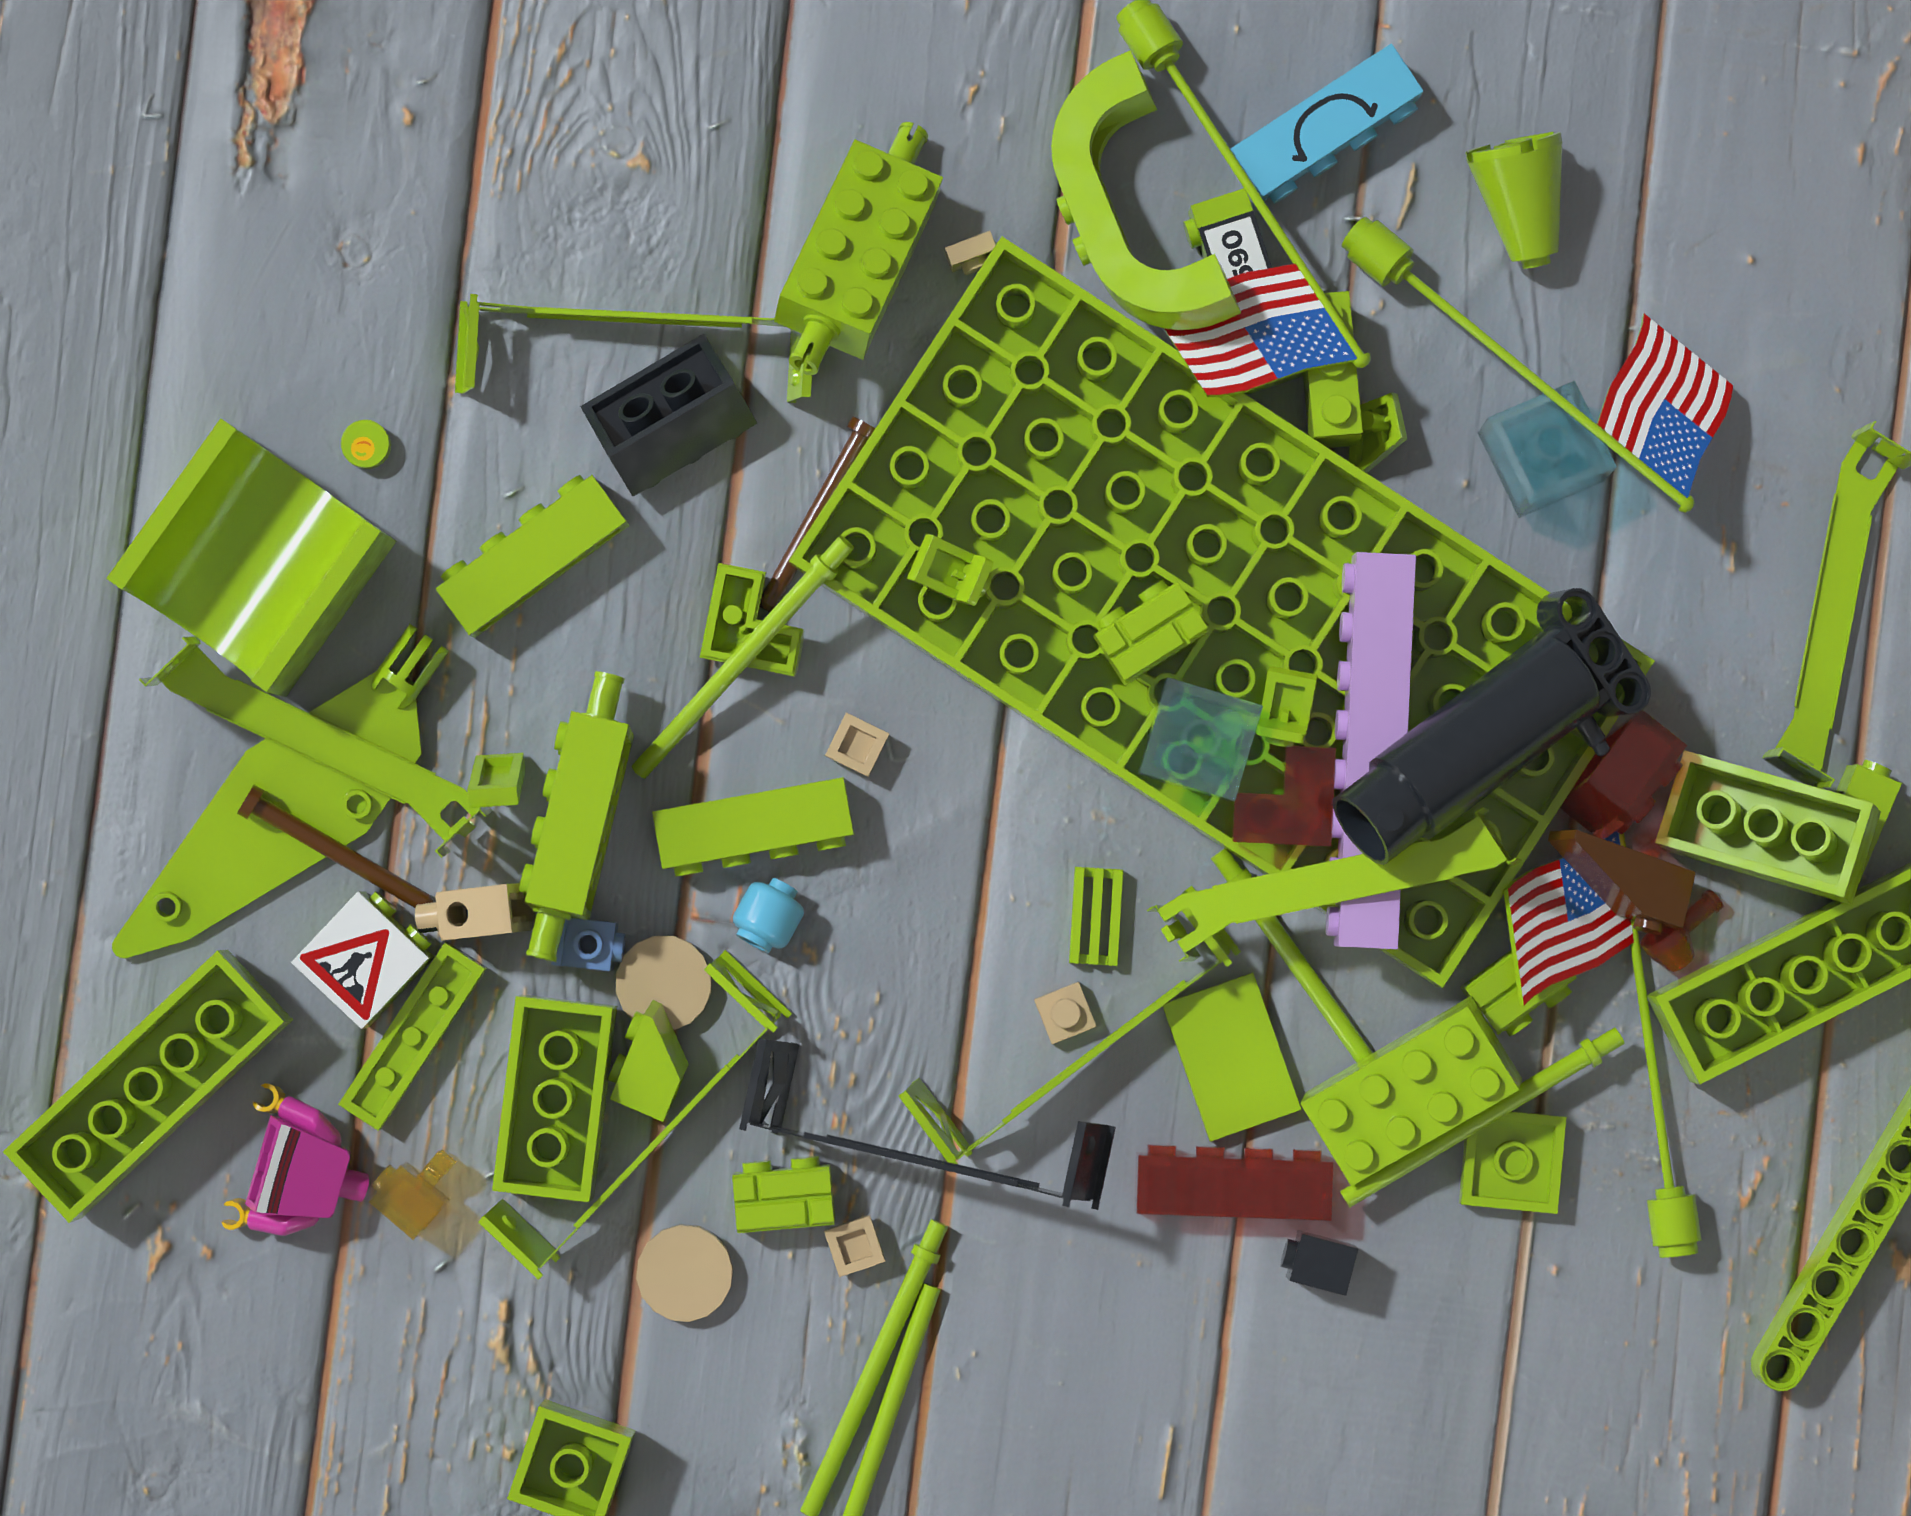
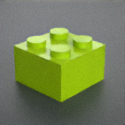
M544 1399L538 1407L507 1499L554 1516H607L636 1430Z

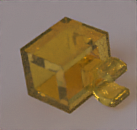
M442 1149L435 1154L421 1173L408 1162L401 1164L397 1170L392 1165H389L371 1185L377 1193L369 1203L414 1240L422 1234L451 1200L436 1185L457 1161Z

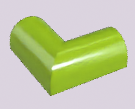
M718 563L699 658L725 663L762 622V620H757L766 572ZM784 625L747 667L795 677L802 653L804 629Z

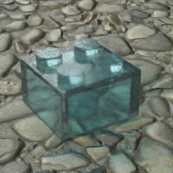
M1575 380L1554 389L1595 423ZM1545 394L1488 417L1478 431V435L1518 518L1604 482L1617 467L1607 445Z
M1167 678L1163 685L1138 775L1226 801H1235L1263 705Z

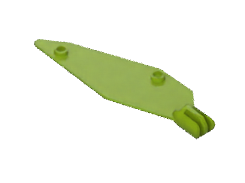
M409 623L374 673L308 713L416 763L422 754L416 698L449 650L441 645L414 683L408 676L429 648L433 639L425 634L400 671L392 668L396 659L402 654L408 642L417 631V628ZM262 740L245 751L112 943L114 954L119 958H129L187 941L326 858L324 855L253 814H250L248 819L237 814L254 784L265 790L261 797L345 846L367 833L391 798L270 740ZM162 898H170L174 901L176 906L174 913L166 914L162 912L159 907V902Z

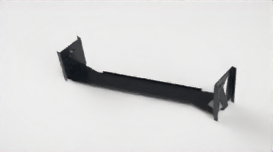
M759 1038L739 1127L740 1130L746 1131L747 1124L750 1123L752 1126L772 1130L771 1133L778 1134V1132L1048 1194L1063 1198L1062 1206L1070 1207L1071 1200H1093L1091 1209H1099L1116 1129L1115 1126L1078 1121L1063 1193L1039 1188L1040 1183L828 1134L825 1137L808 1132L803 1133L782 1127L800 1044ZM772 1054L773 1083L765 1098L769 1066ZM775 1102L771 1124L768 1127L769 1124L764 1119Z

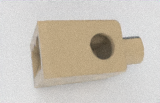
M520 883L436 892V902L417 904L415 908V921L418 931L420 933L439 931L441 941L533 931L536 916L533 909L525 903L526 896L519 892Z

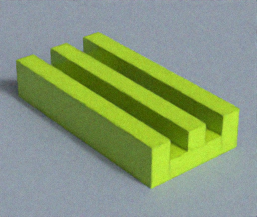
M1074 867L1069 963L1118 965L1123 882L1122 869ZM1084 877H1093L1089 954H1079ZM1103 878L1112 879L1108 955H1099Z

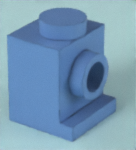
M577 918L565 920L556 955L557 960L556 962L551 961V965L613 971L614 962H622L626 934L618 933L619 922ZM585 935H591L597 940V949L591 954L583 952L580 948V941Z

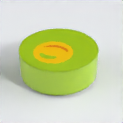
M358 420L345 429L341 438V450L345 458L354 466L361 469H373L383 464L388 458L391 451V440L387 431L380 424L372 420Z

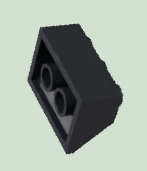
M705 334L700 335L580 406L607 456L633 497L646 489L656 486L664 478L688 464L695 463L703 455L725 442L739 437L744 431L758 424Z

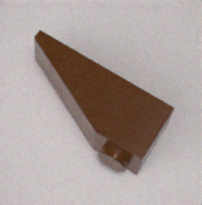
M1577 829L1550 831L1548 841L1616 915L1634 921V929L1644 933L1661 935L1663 928H1683L1696 875L1695 871Z

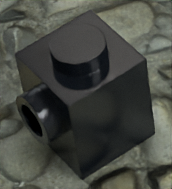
M1298 1230L1296 1239H1287L1280 1267L1287 1268L1286 1278L1291 1282L1346 1296L1358 1248L1354 1244Z

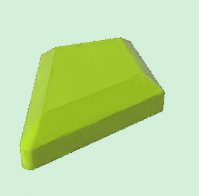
M1391 392L1360 405L1363 434L1358 446H1350L1349 462L1366 473L1407 440L1397 393Z

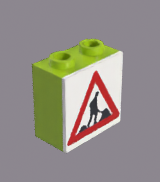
M358 891L291 962L361 1029L369 1028L435 958L427 950L432 944L431 941L423 933H420L414 925L410 924L405 929L392 917L397 911L396 908L377 891L371 896L366 891Z

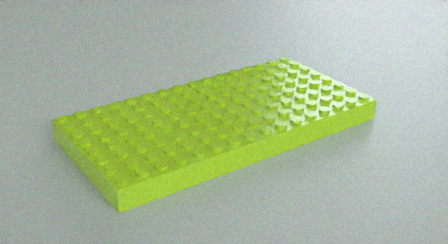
M1001 236L789 559L790 565L805 574L812 566L810 560L817 553L822 555L839 536H843L853 545L854 549L837 567L838 574L832 581L826 579L822 583L823 587L1265 875L1328 862L1330 857L1338 858L1339 838H1331L1330 823L1333 798L1341 793V789L1333 788L1334 760L1342 759L1343 740L1335 739L1337 710H1345V691L1337 689L1339 661H1347L1348 642H1340V617L1342 612H1349L1350 593H1342V570L1344 563L1351 564L1352 555L1356 552L1416 555L1408 732L1543 631L1537 620V607L1542 598L1550 594L1546 589L1246 394L1239 393L1222 397H1207L1175 348L1003 236ZM926 534L934 535L972 554L986 557L994 562L990 571L991 582L989 588L978 599L975 606L954 601L907 579ZM1161 580H1164L1167 587L1178 581L1205 622L1209 632L1125 686L1093 637L1094 634L1102 630L1097 621L1120 606L1123 607L1127 614L1143 604L1138 595ZM1564 602L1562 614L1564 619L1570 623L1572 611L1570 606ZM1622 640L1646 676L1655 660ZM1591 642L1589 655L1591 660L1596 663L1598 650ZM1270 666L1318 675L1309 727L1304 743H1295L1291 747H1282L1270 744L1265 740L1266 737L1256 734ZM1618 682L1615 689L1616 697L1622 704L1625 694L1623 687ZM1598 712L1592 715L1605 734V737L1619 717H1606ZM1577 728L1573 729L1430 839L1435 841L1445 838L1476 818L1475 812L1484 807L1490 811L1483 816L1511 859L1518 858L1522 861L1515 866L1508 865L1505 861L1495 868L1454 876L1455 878L1401 889L1398 949H1380L1381 951L1436 987H1444L1502 898L1503 890L1513 881L1594 756V750L1587 745ZM1419 838L1414 843L1426 841L1428 839ZM1336 903L1315 908L1327 914V907H1335Z

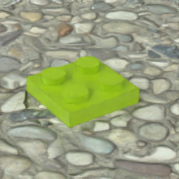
M1512 1111L1464 1140L1459 1204L1558 1214L1567 1117Z

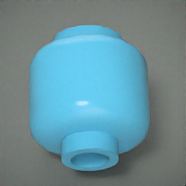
M772 878L769 885L762 882L752 883L733 914V923L739 929L736 936L766 953H769L772 947L776 949L786 947L804 915L803 907L794 899L798 891L776 878Z

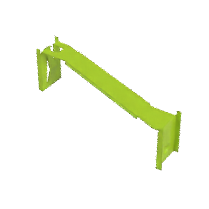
M470 294L469 307H467V301H460L455 393L464 394L475 386L476 361L479 353L477 342L479 311L527 314V318L728 328H742V324L785 326L774 322V318L527 307L477 302L478 294ZM479 306L498 307V308H485V307H479ZM792 329L789 357L794 352L802 335ZM809 355L806 356L800 371L794 369L789 363L788 403H796V399L801 397H811L812 375L804 374Z
M1876 421L1854 431L1851 437L1855 442L1841 463L1837 489L1833 495L1796 690L1793 719L1776 747L1765 752L1762 759L1779 758L1816 781L1817 783L1813 786L1821 789L1830 788L1835 781L1834 778L1822 772L1821 769L1829 730L1833 727L1871 527L1872 516L1870 513L1898 467L1903 470L1911 466V452L1874 430L1873 426ZM1878 438H1881L1882 440L1879 443L1875 442ZM1870 446H1872L1871 449L1883 457H1888L1876 478L1872 480L1861 475L1856 470L1858 462Z
M196 636L182 637L187 645L153 677L139 679L145 687L156 686L162 682L169 691L207 708L206 711L396 801L403 804L408 803L444 840L435 850L441 858L451 852L446 845L457 834L466 837L476 828L472 821L469 822L470 819H474L480 812L484 817L493 812L490 807L469 808L468 792L464 788L435 775V772L247 683L226 676L198 647L201 641ZM457 801L471 817L466 819L463 816L451 828L441 818V811L450 802Z
M1481 807L1475 812L1476 818L1445 838L1413 843L1385 865L1377 864L1364 854L1219 884L1212 886L1213 888L1181 894L1165 905L1150 907L1147 909V912H1158L1164 922H1169L1174 918L1175 922L1169 926H1164L1160 930L1169 943L1180 939L1177 943L1186 956L1178 960L1179 962H1193L1201 957L1195 946L1234 922L1239 924L1455 878L1454 876L1495 868L1505 861L1508 865L1515 866L1522 860L1518 858L1511 859L1483 816L1490 810ZM1184 909L1190 910L1198 922L1197 929L1189 934L1175 916Z
M1190 886L1182 894L1195 892L1196 890L1193 886ZM1188 909L1182 910L1193 927L1197 929L1198 922L1192 912ZM1224 928L1206 939L1205 943L1217 958L1215 962L1187 983L1185 980H1182L1010 1110L1011 1113L1002 1119L1003 1122L971 1145H969L920 1078L913 1081L898 1096L946 1161L958 1164L956 1159L958 1160L964 1155L966 1157L970 1156L972 1149L1046 1095L1221 962L1226 967L1233 962L1228 957L1230 950L1235 956L1241 953V950ZM919 1101H921L927 1108H929L936 1115V1117L941 1122L943 1130L939 1127V1125L935 1122V1120L931 1117V1115L927 1112V1110ZM953 1139L962 1151L956 1149Z
M726 950L712 963H709L704 971L750 1013L765 1030L740 1056L736 1054L579 1218L573 1225L576 1229L557 1249L546 1241L503 1198L478 1221L485 1230L538 1280L543 1276L538 1268H542L550 1259L557 1262L561 1258L557 1251L768 1029L773 1033L778 1027L774 1023L780 1018V1014L782 1013L787 1019L792 1015L772 993ZM729 973H730L755 999H753V998H751V997H749V996L743 994V993L739 990V988L737 987V985L735 984V982L733 981V979L731 978V976L729 975ZM761 1010L773 1016L772 1021Z

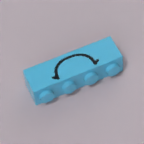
M1391 43L1230 150L1262 199L1266 201L1270 198L1276 204L1297 190L1298 187L1295 181L1308 172H1311L1315 178L1333 167L1338 162L1334 155L1349 145L1354 151H1357L1378 136L1375 128L1390 119L1396 125L1418 110L1415 102L1421 97L1423 89Z

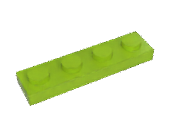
M445 942L338 1105L377 1131H380L487 968L448 942Z

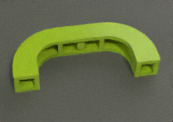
M1131 50L1102 63L1081 79L1070 92L1058 113L1052 134L1051 150L1053 167L1063 196L1057 198L1056 201L1066 224L1070 225L1075 222L1080 236L1072 239L1083 266L1092 264L1103 285L1122 309L1140 321L1165 329L1190 330L1211 326L1241 313L1226 274L1216 255H1210L1188 266L1174 270H1158L1140 263L1133 256L1103 182L1101 157L1109 139L1125 124L1157 110L1142 71Z

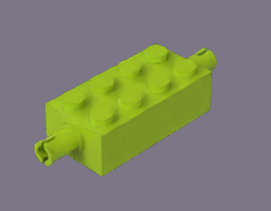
M901 123L888 153L854 139L779 295L774 322L802 334L794 352L788 359L790 365L797 371H800L806 356L809 355L804 374H817L828 346L859 359H864L933 212L943 181L942 176L914 165L923 145L928 140V133L921 126L918 125L912 140L909 141L914 123Z
M595 671L594 673L595 678L586 713L571 711L569 722L560 721L554 749L558 750V755H560L557 770L549 768L543 788V797L547 798L546 801L549 804L546 816H537L531 837V844L535 845L537 853L534 865L525 864L519 892L526 896L525 903L533 909V912L537 913L526 955L552 962L557 960L556 955L565 920H570L571 918L590 920L634 740V734L629 724L614 720L625 678L600 671Z

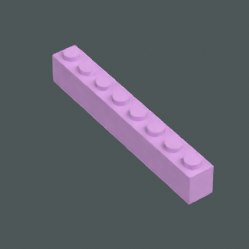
M1356 552L1352 555L1351 564H1343L1342 593H1350L1349 612L1341 613L1339 637L1340 642H1348L1347 661H1339L1337 689L1345 691V710H1337L1335 719V739L1343 740L1342 759H1335L1333 765V788L1341 789V792L1369 772V762L1408 733L1416 555ZM1332 808L1330 834L1331 838H1339L1338 858L1330 857L1329 861L1363 854L1345 834ZM1401 889L1336 903L1335 907L1328 906L1326 935L1334 936V946L1398 949Z

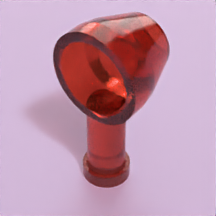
M1706 890L1702 894V898L1687 909L1683 928H1663L1661 935L1647 933L1641 940V947L1652 960L1668 971L1676 972L1691 963L1695 957L1690 932L1714 912L1718 913L1724 908L1722 901L1713 891Z

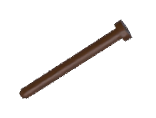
M852 416L847 425V428L852 430L851 435L762 593L760 607L768 612H771L781 601L797 572V569L790 565L789 559L875 430L874 427Z
M255 784L237 812L238 815L245 819H248L250 814L255 815L413 908H416L417 904L433 903L434 901L430 894L264 799L261 796L265 790Z

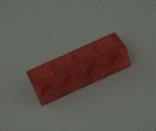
M1147 1144V1153L1136 1152V1214L1332 1221L1333 1161L1322 1159V1150L1293 1149V1156L1290 1158L1273 1157V1148L1245 1147L1244 1156L1225 1155V1147L1196 1146V1154H1176L1177 1145Z

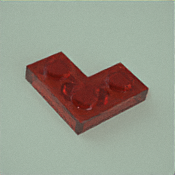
M1285 747L1283 795L1234 793L1232 842L1331 847L1336 748Z

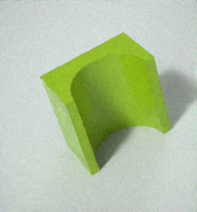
M220 418L106 579L196 636L243 671L254 684L264 691L287 697L397 541L245 433Z

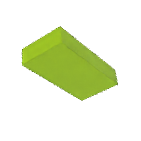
M524 752L476 755L467 789L469 808L519 804L526 771Z

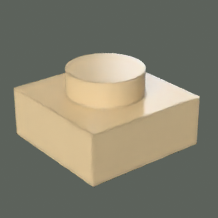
M991 231L945 247V256L952 273L962 269L964 275H969L980 270L996 245Z
M846 712L825 756L869 777L890 734Z
M1079 982L1034 999L1051 1044L1097 1027Z
M870 1214L824 1230L839 1277L886 1261Z

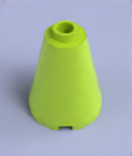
M1561 132L1523 136L1505 140V143L1495 145L1494 149H1491L1490 144L1466 151L1467 164L1512 262L1521 261L1522 269L1550 264V255L1559 252L1562 171Z

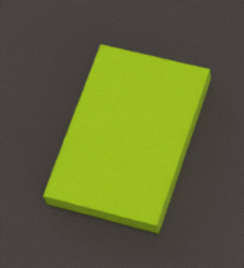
M1253 972L1171 1000L1162 1006L1210 1142L1301 1110Z

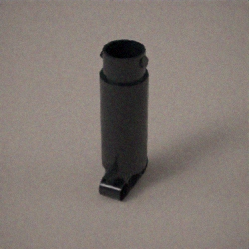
M1571 588L1544 596L1537 607V620L1543 631L1369 762V772L1333 798V809L1339 824L1352 843L1367 858L1377 864L1385 865L1419 838L1430 840L1575 728L1578 729L1587 745L1594 750L1597 756L1602 757L1610 751V746L1605 740V734L1592 715L1598 712L1608 717L1634 714L1642 711L1649 703L1651 687L1648 679L1607 616L1588 591L1582 588ZM1564 602L1570 606L1572 611L1570 623L1564 619L1562 614ZM1591 642L1598 650L1596 663L1591 660L1589 655ZM1618 682L1623 687L1625 694L1622 704L1616 697L1615 689Z

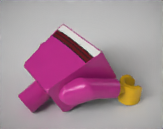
M268 1083L262 1084V1087L273 1092L274 1099L268 1107L253 1101L254 1108L270 1114L278 1112L279 1117L270 1115L247 1199L235 1198L223 1204L224 1206H233L238 1209L240 1214L239 1221L226 1219L221 1221L223 1227L228 1230H235L248 1225L250 1230L286 1236L314 1226L319 1218H331L334 1214L338 1197L362 1202L368 1190L369 1175L347 1169L350 1151L341 1145L340 1132L320 1110L292 1096L285 1097L284 1091L279 1086Z

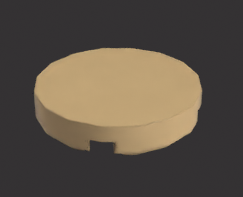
M652 936L636 943L623 956V960L616 972V994L623 1011L633 1019L636 1011L644 1014L652 1000L662 1003L673 1030L690 1024L704 1011L712 992V977L704 971L708 966L705 957L691 942L676 936Z
M679 1224L661 1230L647 1242L638 1259L636 1280L642 1298L654 1312L669 1320L691 1322L707 1317L722 1305L732 1286L733 1264L727 1247L716 1235L701 1226Z

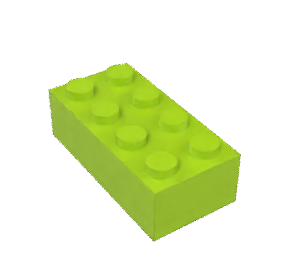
M1684 750L1655 843L1665 851L1852 905L1881 811L1874 803Z
M518 995L515 997L492 1191L590 1202L594 1199L617 1006L529 995Z
M1470 996L1308 1090L1300 1104L1352 1187L1519 1091L1522 1077L1476 1002Z

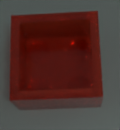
M1644 710L1632 715L1607 736L1605 740L1610 746V751L1602 757L1597 756L1596 753L1594 754L1560 807L1596 837L1605 839L1615 831L1622 835L1634 821L1639 823L1656 802L1651 796L1661 785L1663 787L1667 786L1683 766L1677 759L1687 745Z

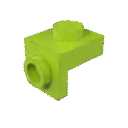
M926 534L907 579L954 601L975 606L978 599L989 588L991 582L990 571L994 562L986 557L972 554L934 535Z
M1270 666L1256 734L1266 737L1265 740L1268 743L1282 747H1291L1295 743H1304L1309 727L1318 675Z

